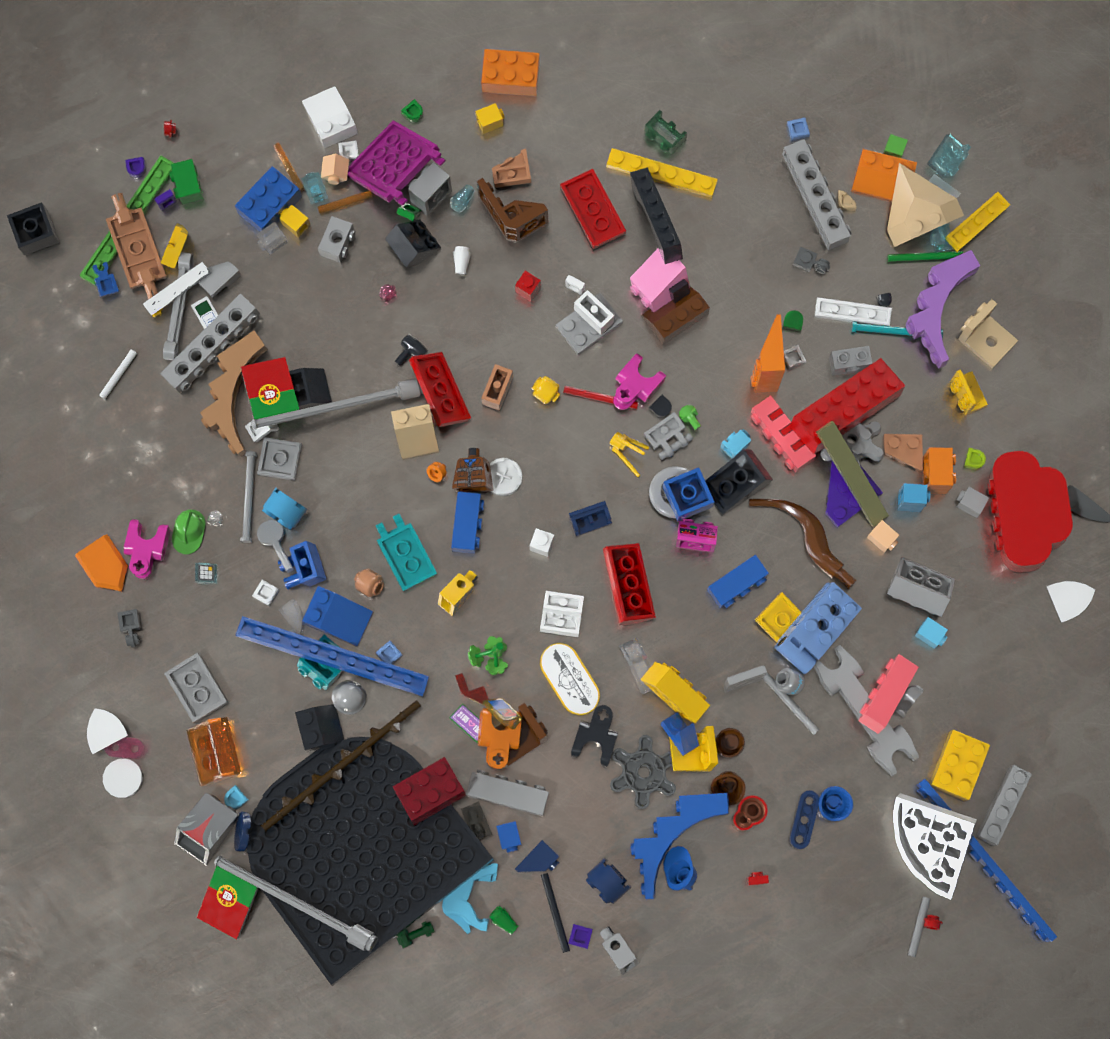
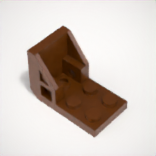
M483 178L476 181L478 196L507 240L518 242L549 223L548 209L545 204L514 200L504 206L499 197L496 198L492 193L494 189L489 182L486 183Z

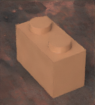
M494 365L481 398L482 405L501 410L513 379V370Z

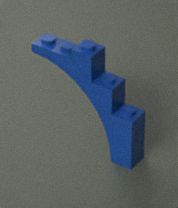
M728 793L679 796V800H676V811L680 812V816L656 817L657 822L653 823L654 834H658L657 838L634 839V843H631V854L635 855V859H643V863H640V873L644 875V883H641L642 895H645V899H655L659 868L666 852L674 841L687 829L700 821L713 816L729 814Z

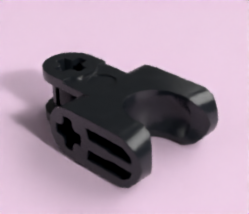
M606 705L598 706L594 710L590 723L581 720L571 750V757L577 758L580 756L583 747L593 742L598 744L602 750L600 759L602 767L606 768L609 765L619 733L610 729L613 712L610 707ZM603 711H606V715L609 717L600 720L598 713L601 714Z

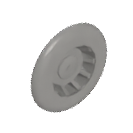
M672 466L661 470L654 476L649 488V497L652 505L660 514L669 518H676L662 488L663 482L690 470L684 467Z

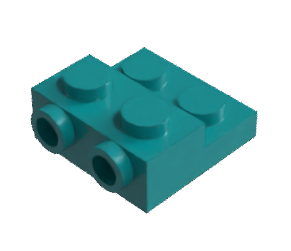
M325 634L318 640L339 647ZM302 657L297 663L299 673L304 677L308 675L312 678L313 684L318 689L323 688L327 690L343 672L342 670Z

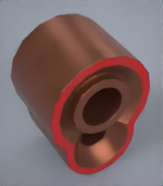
M754 795L742 799L737 806L736 813L732 816L733 827L737 831L744 832L763 822L768 812L764 800Z

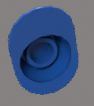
M682 846L673 847L667 852L663 862L667 884L672 890H692L697 879V871L693 866L691 856L686 848Z

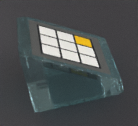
M195 563V582L197 584L217 583V564Z

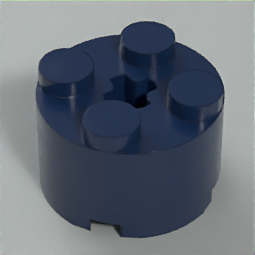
M603 858L587 873L588 878L586 882L593 889L597 888L601 892L599 896L606 904L610 902L614 904L632 887L631 885L626 886L627 880L613 864L607 865L606 862L609 860Z

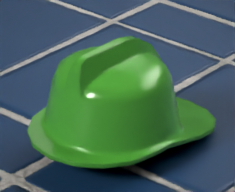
M183 511L175 521L172 544L179 553H194L202 543L206 521L199 511Z

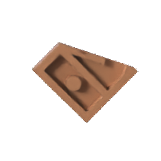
M526 149L521 150V153L514 158L509 157L504 163L492 168L495 188L531 183Z
M883 435L884 455L895 458L898 462L904 465L907 464L918 472L923 471L922 435Z

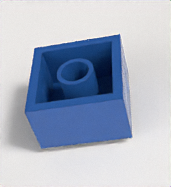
M699 467L663 482V490L677 522L710 509L714 505L713 497Z

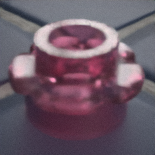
M389 284L382 286L379 293L380 298H383L384 301L393 299L397 294L395 286Z

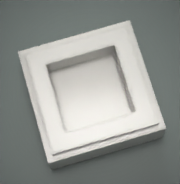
M357 141L338 143L340 156L349 159V161H354L359 156Z
M570 275L566 278V287L582 295L585 290V283Z
M799 345L784 351V362L788 370L806 363Z
M261 580L252 596L270 606L279 589Z

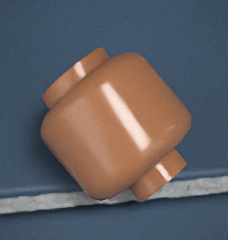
M368 568L358 572L354 579L356 590L368 597L380 594L384 587L382 576Z

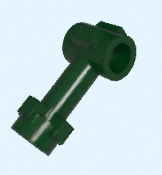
M431 921L421 923L422 927L412 932H409L408 929L403 930L397 935L398 938H396L399 946L401 945L403 949L413 945L412 940L425 934L427 937L432 936L435 930Z

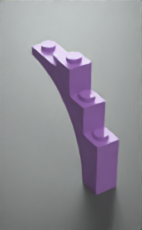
M972 250L931 268L928 279L931 285L934 286L921 291L917 298V304L923 311L909 316L906 322L907 332L910 335L912 334L914 340L922 337L923 346L928 348L930 358L938 368L946 366L949 361L941 335V315L944 303L952 290L963 280L974 275L980 267Z

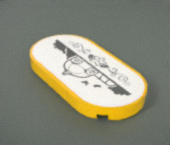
M556 643L547 647L541 655L540 667L560 702L572 714L587 715L591 713L599 702V689L576 651L563 643Z

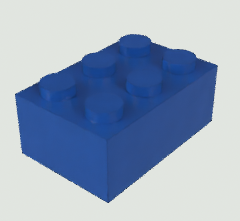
M272 166L237 202L235 208L241 217L266 236L280 221L282 211L291 205L294 206L302 198V194L295 184Z

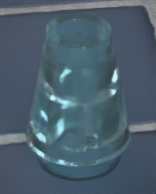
M465 185L451 197L450 207L456 212L466 210L474 189L470 185Z

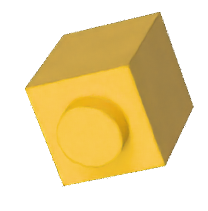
M496 103L475 111L477 122L483 134L503 127L505 116L502 109H498Z
M293 205L285 208L280 215L282 225L298 238L311 225L308 217Z

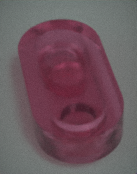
M122 738L104 749L111 757L137 759L144 754L145 745L142 741L135 738ZM118 744L119 749L114 751L113 746ZM138 746V751L134 753L132 748Z

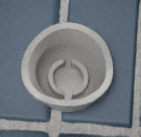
M344 681L334 688L332 702L339 712L352 715L364 707L366 692L359 683Z

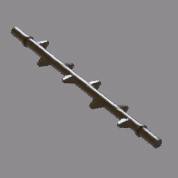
M416 700L405 710L400 711V714L381 729L372 727L370 729L371 737L354 751L350 752L342 749V760L323 776L313 774L312 785L294 799L284 796L282 798L283 808L276 811V814L261 825L262 828L267 831L278 821L283 820V817L302 802L312 805L314 803L313 793L332 778L341 780L342 770L361 754L367 757L373 756L371 746L390 731L399 733L401 731L400 723L403 720H407L408 716L420 708V703Z

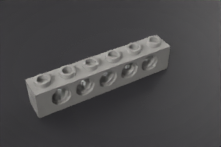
M805 139L784 147L782 155L827 249L830 250L849 242L851 229L843 221V212L835 204L836 198L827 187L828 181L826 177L820 173L819 162L814 160L810 144H807ZM798 160H805L807 163L801 164ZM806 176H813L814 180H808ZM818 191L822 196H816L814 192ZM821 208H828L830 212H823ZM829 224H835L838 228L832 229Z
M240 293L160 374L180 393L186 391L196 378L203 375L205 369L210 364L217 361V355L229 348L236 338L243 335L245 329L250 324L256 322L260 315L259 311ZM238 315H242L239 321H235ZM229 328L228 332L222 335V331ZM215 341V345L212 348H208L209 344ZM198 355H202L199 361H195ZM188 368V372L182 375V371Z

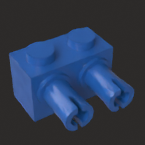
M304 541L289 548L291 556L288 559L292 567L296 568L297 573L283 579L284 582H287L285 586L288 590L300 584L311 587L327 580L316 544ZM279 560L278 565H281L279 568L282 572H285L286 570L281 560Z

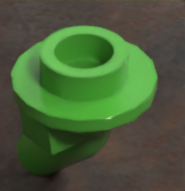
M693 405L682 407L679 412V418L684 423L690 422L695 430L701 427L696 419L698 415L696 408Z

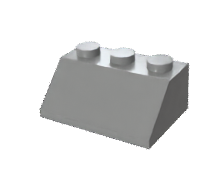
M901 557L887 594L895 599L903 600L914 607L922 608L930 614L942 617L951 599L955 579Z

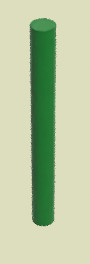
M963 251L888 254L887 260L888 262L952 259L963 254Z

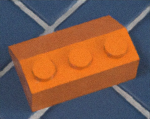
M863 149L851 191L892 201L899 163L915 172L917 162Z

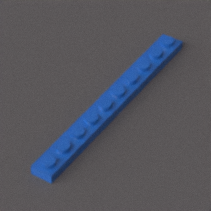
M243 616L236 632V637L423 696L429 676Z
M926 779L921 780L916 785L919 788L917 792L923 799L927 798L931 804L951 810ZM972 835L968 847L971 857L976 862L980 861L984 866L982 869L985 874L995 879L997 882L995 884L996 887L1003 894L1006 893L1010 897V904L1015 909H1020L1024 914L1022 918L1027 924H1032L1037 930L1035 933L1042 941L1052 942L1056 939V934Z

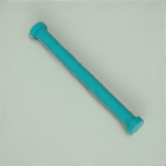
M852 322L851 332L865 331L912 336L904 327Z

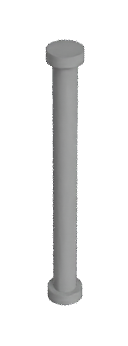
M247 451L245 454L247 457L243 536L240 538L242 543L252 542L250 531L255 457H257V452Z

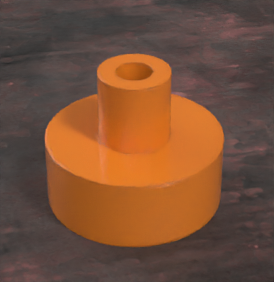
M433 462L427 467L428 477L434 482H440L447 475L446 466L443 463Z

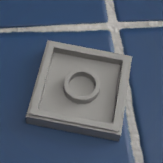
M264 437L257 475L295 481L302 443Z

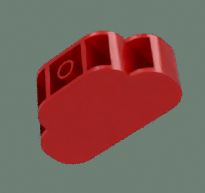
M1025 451L1007 452L999 456L995 461L990 473L989 483H987L988 495H992L990 502L991 514H995L993 530L998 534L995 540L996 550L1000 551L1002 562L1008 569L1019 573L1031 572L1041 568L1049 557L1051 550L1062 546L1072 531L1073 521L1067 482L1059 470L1052 467H1040L1038 460L1032 454Z

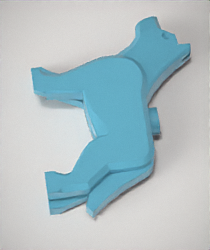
M496 863L485 866L443 899V913L454 920L467 934L471 932L470 926L487 932L489 919H478L474 908L468 900L475 881H496L498 864Z

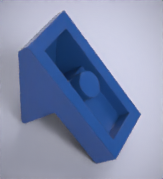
M678 712L661 722L660 725L683 756L699 746L694 723L687 726Z

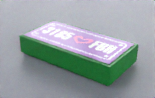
M462 704L449 718L478 744L480 719Z

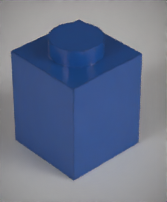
M516 821L496 826L502 850H506L507 853L519 850L518 846H522Z

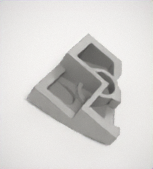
M224 262L208 267L207 269L211 274L197 284L213 298L225 286L228 288L241 274L233 264Z

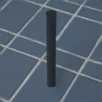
M548 873L542 874L540 876L562 953L570 951L550 878Z

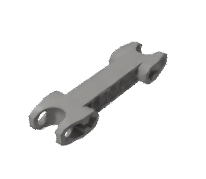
M839 645L834 649L840 661L838 669L830 670L819 660L816 661L814 668L826 691L831 696L839 691L859 720L862 715L859 713L865 703L868 704L870 700L868 693L858 681V678L864 675V672L855 658ZM888 723L877 734L862 724L874 741L867 746L870 754L891 776L897 773L892 762V754L895 751H903L912 761L919 758L912 739L901 725L892 729Z

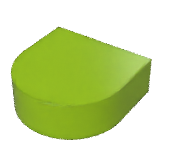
M969 447L964 467L974 470L980 469L985 464V454L980 450Z

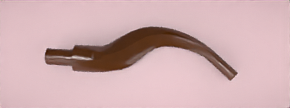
M749 499V506L776 507L794 516L803 527L807 552L816 565L831 579L837 578L848 589L854 585L857 580L843 569L844 564L831 553L825 530L814 514L800 505L785 500Z

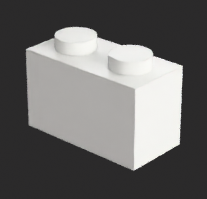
M588 290L574 302V310L600 335L614 323V315Z

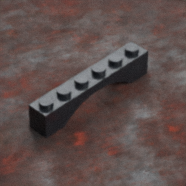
M648 167L630 172L633 192L637 201L641 203L645 210L664 264L682 260L681 242Z

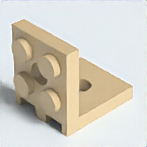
M992 299L988 303L984 302L977 309L974 316L971 315L964 323L965 325L961 328L963 332L958 339L991 369L1018 342L1013 335L990 316L997 306V303ZM986 339H994L996 346H988Z

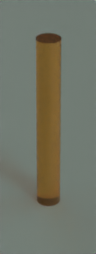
M276 143L273 146L293 183L303 192L305 188L280 143Z
M366 191L318 206L319 213L372 198L371 191Z

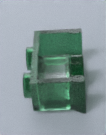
M661 110L645 124L644 131L646 132V137L651 141H657L659 148L665 153L673 154L686 141L687 132L684 131L680 134L676 130V124L673 121L667 123L662 118Z

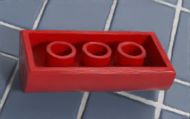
M640 544L604 547L603 554L619 625L637 624L656 618Z

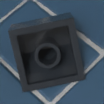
M334 704L295 712L306 752L315 751L321 747L345 740L339 715Z

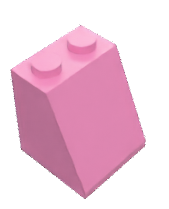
M659 249L630 277L632 292L635 296L639 295L643 305L646 308L649 307L653 312L672 301L669 288L683 279L687 281L689 288L690 285L686 267L681 261L678 260L664 264Z

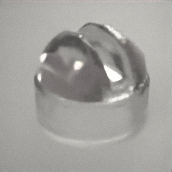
M217 510L210 512L207 523L212 526H221L223 522L222 514Z

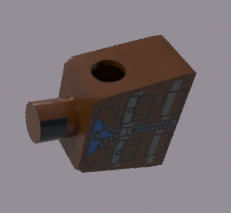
M469 448L468 458H459L457 460L452 489L455 491L467 493L493 491L490 463L484 457H480L479 448Z

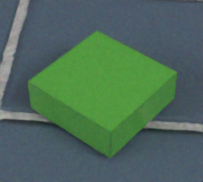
M890 134L884 153L901 158L908 140Z

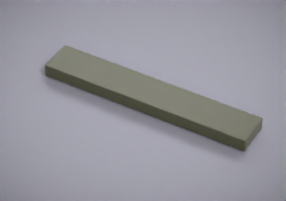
M831 421L816 431L870 525L876 526L889 515L837 426Z

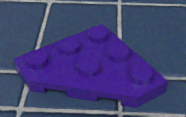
M832 460L825 514L838 528L861 511V508ZM861 466L878 497L881 496L883 492Z

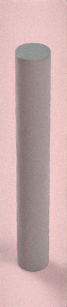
M922 898L908 956L916 958L930 898Z

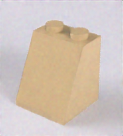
M429 404L391 411L402 459L439 452Z

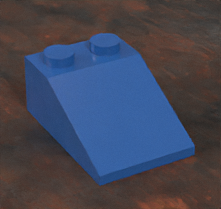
M318 586L302 622L311 628L358 647L373 611Z

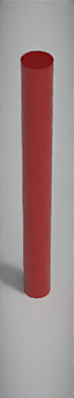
M570 386L564 387L563 393L614 404V396ZM635 401L629 408L637 409L639 402Z

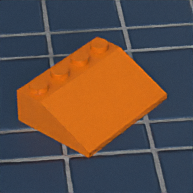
M781 314L776 315L760 352L759 359H756V365H754V370L752 371L751 387L755 388V393L778 392L785 372Z

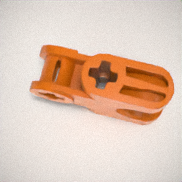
M487 708L481 710L478 746L487 747L486 762L490 767L496 769L505 767L508 762L509 749H518L522 718L520 711H514L519 717L509 718V724L505 729L497 730L492 724L491 711ZM498 753V756L501 757V761H498L496 764V761L493 760V756H497Z

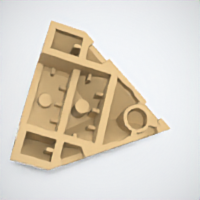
M900 163L887 227L894 247L964 216L957 198Z

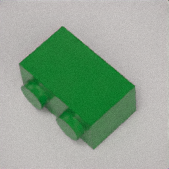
M193 159L171 164L172 171L169 174L172 183L175 182L176 188H173L176 199H180L182 205L204 199Z

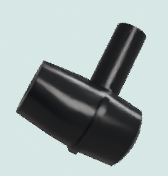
M408 334L401 341V346L404 350L395 362L401 366L410 354L412 356L425 355L428 350L418 338L416 339L411 334Z

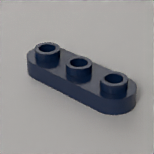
M811 790L805 791L799 798L789 838L790 844L795 849H804L810 843L820 799L818 794ZM807 797H810L813 802L811 805H808L806 803ZM801 817H806L808 819V822L806 824H803L801 822ZM797 836L803 838L802 843L796 841Z

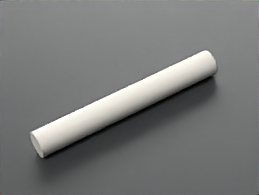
M132 349L129 351L99 396L106 399L137 355Z

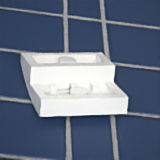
M546 591L540 632L578 637L584 596Z

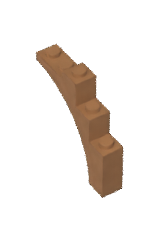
M252 331L217 355L220 360L217 364L225 373L208 384L211 388L210 394L217 401L200 412L203 416L201 421L205 427H210L214 431L218 429L217 431L223 439L227 438L230 442L228 447L234 455L237 453L241 457L247 451L240 440L235 418L236 397L243 380L240 367L253 364L258 357L268 350L255 331Z

